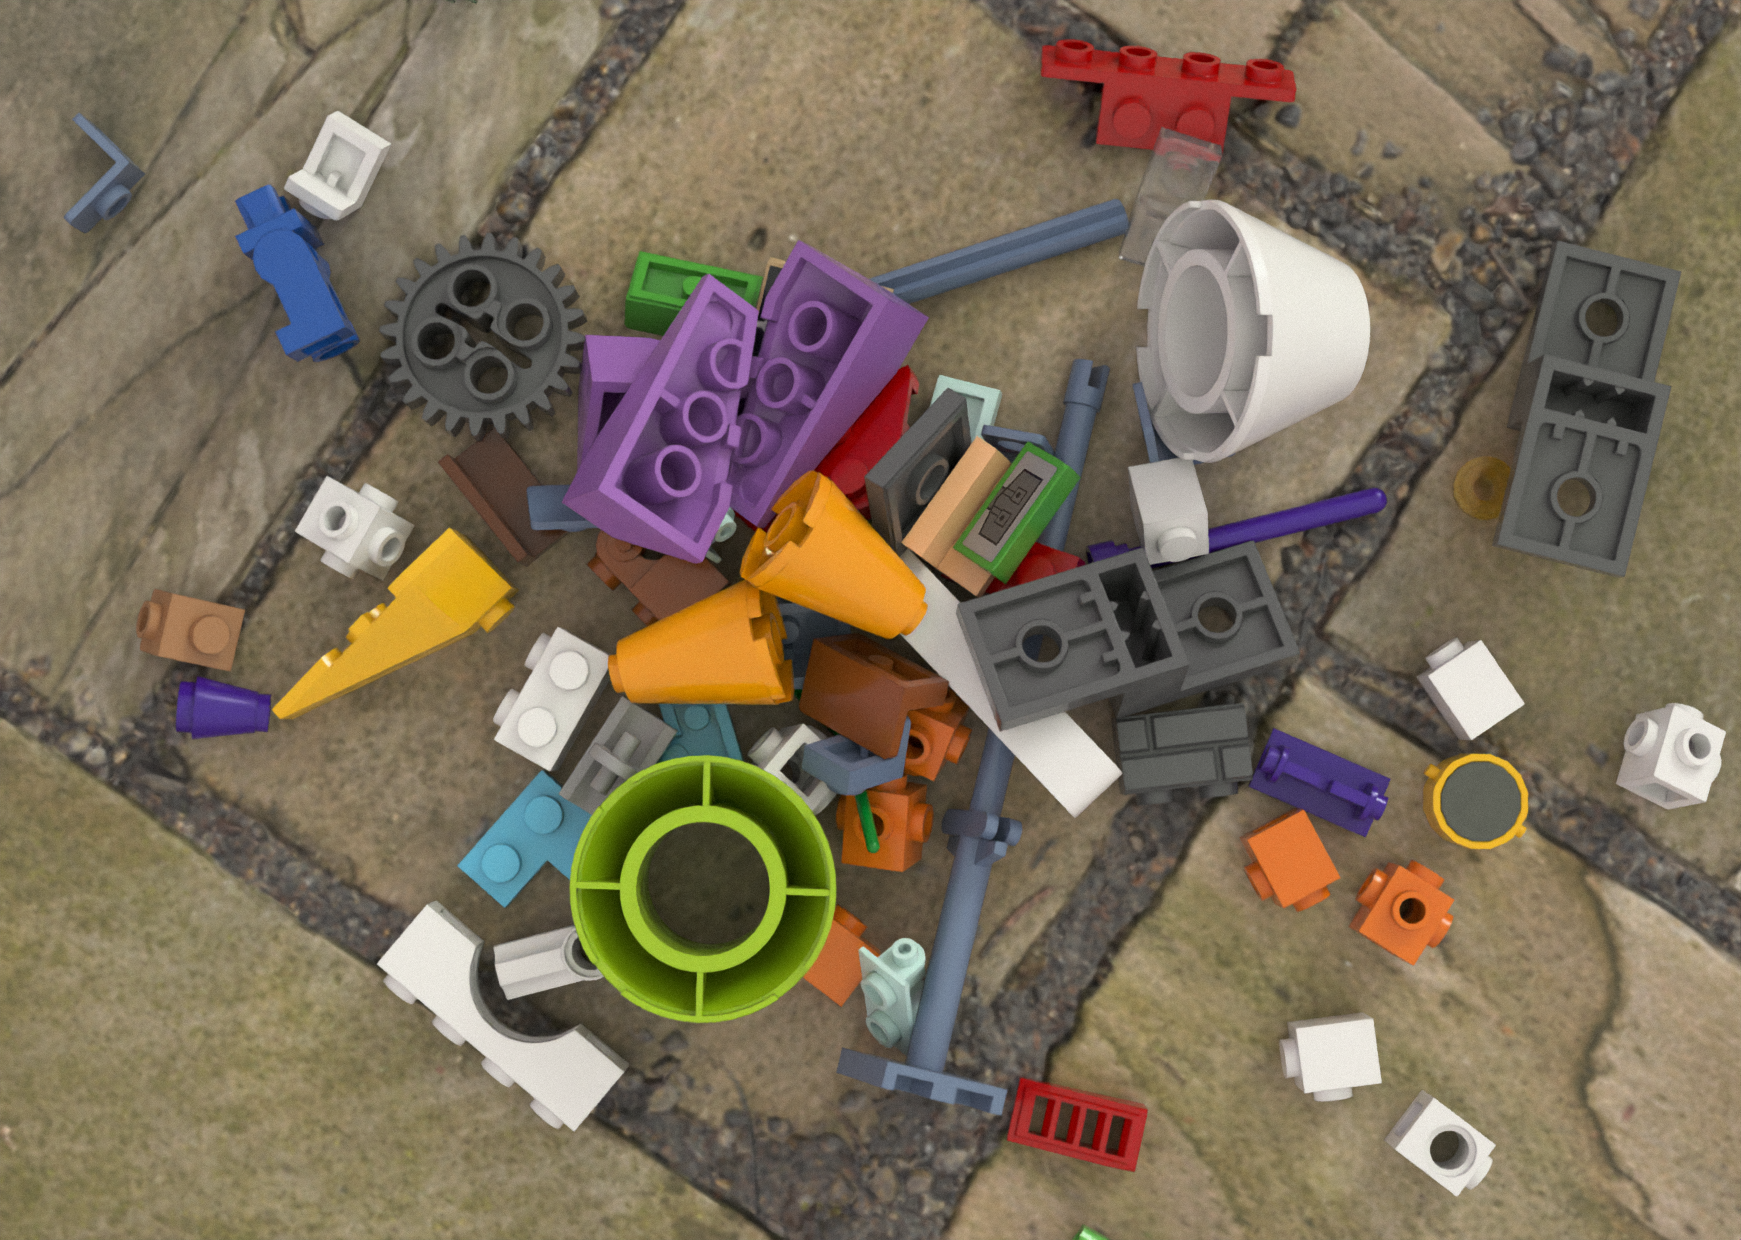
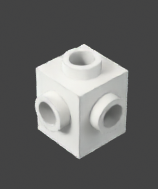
M326 476L295 532L325 549L326 551L320 561L345 576L355 579L359 570H362L384 580L392 564L400 558L405 542L415 525L393 513L399 501L373 486L364 483L358 493Z
M1669 703L1665 708L1636 714L1635 720L1625 734L1624 748L1626 751L1616 784L1667 810L1705 803L1711 783L1717 777L1721 767L1720 752L1726 731L1704 721V716L1699 710L1679 703Z
M803 723L782 728L780 731L772 727L757 740L748 752V756L753 760L752 765L762 768L786 783L804 800L814 815L820 813L837 794L831 791L825 782L801 769L804 746L828 738L812 726H806ZM786 763L790 765L793 771L791 781L780 771Z

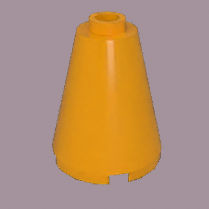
M811 470L794 481L771 508L778 516L766 533L758 527L751 538L742 558L739 572L741 577L750 582L754 588L888 640L900 633L906 636L913 632L924 618L928 607L927 603L923 601L926 592L924 584L829 477Z
M745 579L618 640L616 654L608 656V669L613 688L616 693L625 692L631 703L779 705L783 702L792 701L794 696L792 659L784 660L782 640L788 638L775 595L752 587L750 582Z

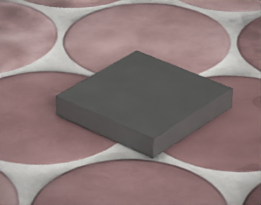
M947 388L864 476L872 526L899 557L908 549L901 542L971 445L966 398L950 388Z

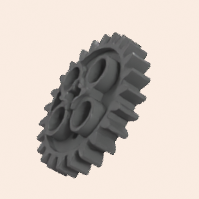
M486 233L481 250H475L466 235H461L459 239V253L452 256L440 243L436 244L435 252L438 263L431 267L419 258L414 259L413 263L421 277L416 282L398 277L396 283L406 295L404 302L389 300L385 301L384 304L387 310L398 318L397 323L379 327V332L385 339L397 344L380 353L381 358L386 364L401 365L400 368L388 377L390 383L396 389L411 386L402 400L411 410L427 402L422 419L431 427L446 415L445 429L453 437H456L461 432L465 423H469L471 434L476 441L483 440L488 424H494L503 439H509L510 421L517 418L528 431L533 430L534 425L531 411L538 407L550 416L556 414L548 397L552 392L571 397L573 392L562 377L564 373L580 374L582 371L581 362L571 356V351L584 349L585 336L572 332V329L588 322L587 317L582 309H566L580 297L574 285L557 288L563 281L565 273L559 264L542 271L546 257L538 247L530 252L525 259H522L523 246L518 238L513 237L502 252L499 251L497 241L492 233ZM476 282H485L491 285L490 294L482 304L475 307L462 305V295L469 285ZM440 306L449 307L481 332L488 333L492 330L503 346L532 361L531 367L528 369L519 367L487 342L481 341L476 344L465 328L438 315V308ZM528 315H537L543 318L542 330L535 338L530 340L514 338V328L521 318ZM440 334L455 336V345L446 357L442 359L427 358L426 349L434 337ZM493 367L507 369V381L499 391L482 393L478 390V382L486 370Z

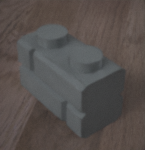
M1244 703L1132 715L1118 719L1116 717L1111 718L1116 764L1123 772L1118 777L1120 794H1135L1137 806L1174 802V789L1199 786L1200 798L1239 794L1237 782L1253 780Z

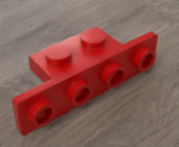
M1075 39L1060 40L1056 43V46H1042V77L1103 83L1096 144L1222 157L1231 97L1280 102L1295 101L1297 88L1293 71L1285 70L1281 63L1273 60L1250 59L1246 62V65L1221 63L1220 58L1201 52L1186 53L1183 55V59L1159 57L1156 51L1142 46H1124L1120 48L1119 52L1094 50L1092 44Z

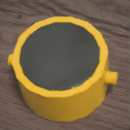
M1460 753L1443 760L1437 766L1430 763L1425 769L1424 774L1429 778L1423 788V811L1430 827L1443 840L1469 849H1492L1510 841L1514 835L1521 838L1527 828L1522 823L1528 814V791L1521 774L1508 761L1491 754Z

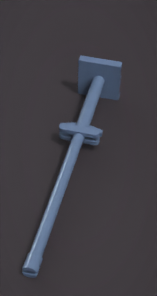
M1086 359L1073 360L1063 404L1066 406L1054 457L1070 466L1080 477L1082 476L1096 413H1099L1101 410L1110 368L1106 365L1092 368L1093 361ZM1081 478L1036 540L1037 543L1064 552ZM1033 635L1022 644L1025 654L1034 661H1038L1044 635ZM988 728L969 810L948 809L942 820V832L952 835L949 836L947 849L954 856L906 1060L902 1062L842 1047L836 1073L893 1091L897 1089L931 1100L953 1105L957 1103L1001 1116L1007 1089L943 1071L992 864L1005 857L1007 846H1016L1022 834V823L1020 821L1000 817L1015 755L990 728Z

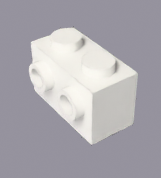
M557 627L552 637L542 633L524 664L525 667L532 670V673L520 693L510 689L493 718V722L501 726L494 740L548 771L559 770L610 680L608 656L611 654L561 627Z

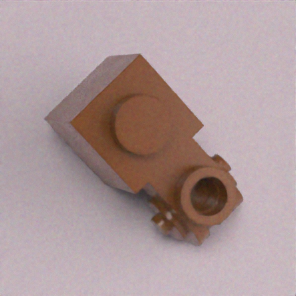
M603 530L597 536V552L587 563V566L612 591L621 583L629 589L639 600L631 610L646 626L732 585L706 557L703 562L697 564L666 554L660 559L648 560L643 558L647 548L615 539Z

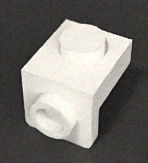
M336 111L327 116L303 169L288 177L284 189L299 198L300 205L312 215L323 219L340 220L361 208L391 143L343 113Z

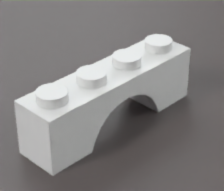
M438 901L427 904L377 963L378 966L388 973L383 982L405 1002L413 1004L418 999L437 1016L432 1020L433 1025L453 1043L462 1046L467 1040L485 1056L481 1065L497 1081L509 1088L516 1082L534 1097L530 1107L545 1122L556 1129L565 1124L572 1131H575L630 1064L583 1024H579L556 1035L531 1036L517 1032L500 1022L489 1010L479 987L478 965L485 941Z

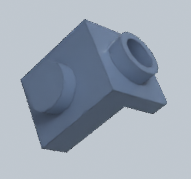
M906 717L896 757L883 759L840 734L805 745L801 769L825 782L831 791L846 796L858 795L863 793L865 789L902 778L911 727L910 718Z

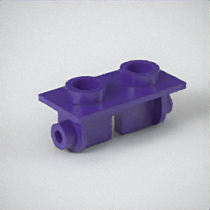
M1273 728L1253 773V780H1250L1248 787L1296 808L1304 809L1312 815L1366 837L1373 820L1378 821L1386 808L1388 797L1384 796L1391 779Z

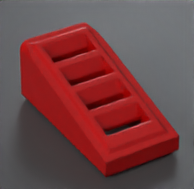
M1020 1076L1006 1140L1107 1167L1135 1172L1148 1109L1142 1103ZM1036 1095L1048 1098L1041 1133L1029 1130ZM1062 1102L1073 1105L1066 1138L1054 1136ZM1087 1108L1099 1111L1092 1144L1080 1142ZM1113 1115L1124 1118L1117 1150L1106 1147Z

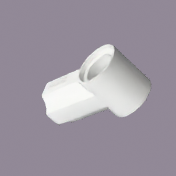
M575 925L509 941L493 947L496 973L500 987L503 989L507 1000L584 980H598L604 977L595 964L589 963L583 958L580 952V940Z

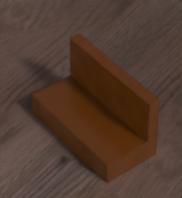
M495 427L485 434L482 441H476L456 458L447 454L438 461L517 563L526 567L570 533L562 529L533 530L530 527L527 488L529 486H542V484L509 442L500 436Z

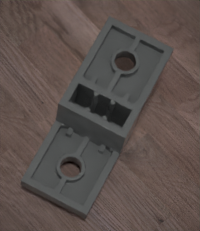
M1556 241L1552 244L1507 428L1520 431L1492 546L1617 578L1625 577L1672 387L1654 381L1681 271L1562 241ZM1592 303H1605L1616 313L1617 326L1612 335L1607 337L1598 336L1588 328L1585 321L1586 311ZM1566 480H1577L1585 485L1589 491V507L1579 517L1566 514L1560 508L1557 501L1558 490Z
M1254 540L1152 571L1142 547L957 604L956 609L958 621L1000 732L1107 698L1110 701L1116 719L1294 664L1300 656V651ZM1206 607L1222 608L1230 615L1233 626L1231 629L1221 633L1208 631L1201 625L1198 613ZM1033 635H1045L1056 642L1060 653L1049 662H1037L1025 654L1022 644Z

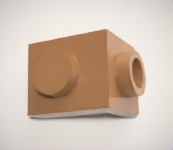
M154 589L151 601L143 603L137 619L136 634L138 638H141L140 650L159 657L231 672L245 610Z

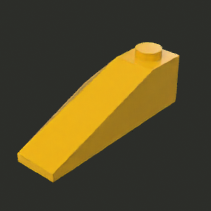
M449 527L389 585L387 589L396 597L387 607L385 603H381L369 613L362 614L351 625L346 639L351 644L343 652L338 648H334L321 657L274 706L272 711L279 719H294L474 634L480 627L489 633L513 612L515 606L509 600L519 589L467 535Z

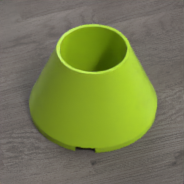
M711 755L687 756L657 763L636 773L617 787L598 806L586 824L574 853L570 875V905L573 922L578 938L591 963L595 964L606 980L633 1004L665 1018L693 1023H715L750 1015L777 1001L794 987L812 967L825 945L833 921L837 894L836 872L829 842L822 826L804 800L786 783L758 766L737 759ZM696 822L724 825L746 837L761 855L769 877L770 893L768 906L762 920L742 937L719 944L691 941L669 928L657 913L649 891L651 861L664 838L679 826Z

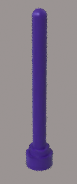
M1370 488L1209 528V554L1253 540L1255 543L1378 513L1385 508L1387 497L1381 489ZM1112 540L1086 546L1087 561L1090 564L1139 549L1141 546L1128 548L1126 543L1115 545ZM1200 556L1190 557L1186 560L1194 559ZM1168 561L1163 563L1152 564L1150 566L1152 569L1178 562Z

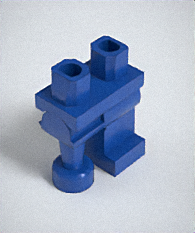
M271 184L235 200L248 228L247 231L235 236L244 255L253 260L255 270L260 277L275 288L291 322L290 325L275 331L285 354L297 362L309 356L312 357L313 362H321L334 358L355 347L360 340L329 279L331 275L329 263L315 250L324 245L317 228L295 208L292 209L288 199L284 196L279 197Z

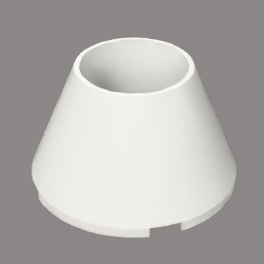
M1220 200L1188 201L1175 209L1161 226L1145 263L1138 296L1137 309H1148L1147 347H1136L1139 378L1143 385L1151 421L1169 450L1183 460H1197L1207 463L1220 461L1350 395L1357 386L1367 361L1370 343V316L1363 286L1358 276L1347 264Z

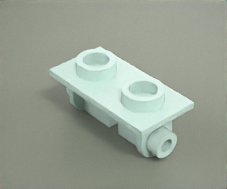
M901 938L895 941L890 948L877 958L863 946L858 951L862 973L861 988L864 992L867 1010L866 1025L870 1033L880 1044L886 1048L895 1046L907 1056L924 985L922 979L926 976L924 949L912 939Z

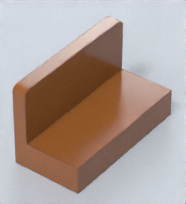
M860 633L814 638L799 709L807 716L881 758L888 759L898 755L908 711L943 706L949 681Z

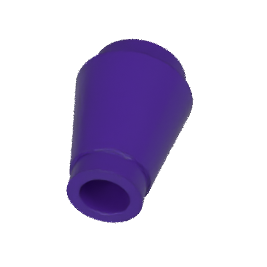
M197 676L196 682L181 681L177 701L176 732L192 733V740L268 732L271 694H259L257 691Z

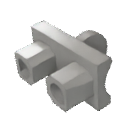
M622 696L562 787L559 795L593 815L598 806L628 778L657 764L678 730L638 704L631 703L627 697Z

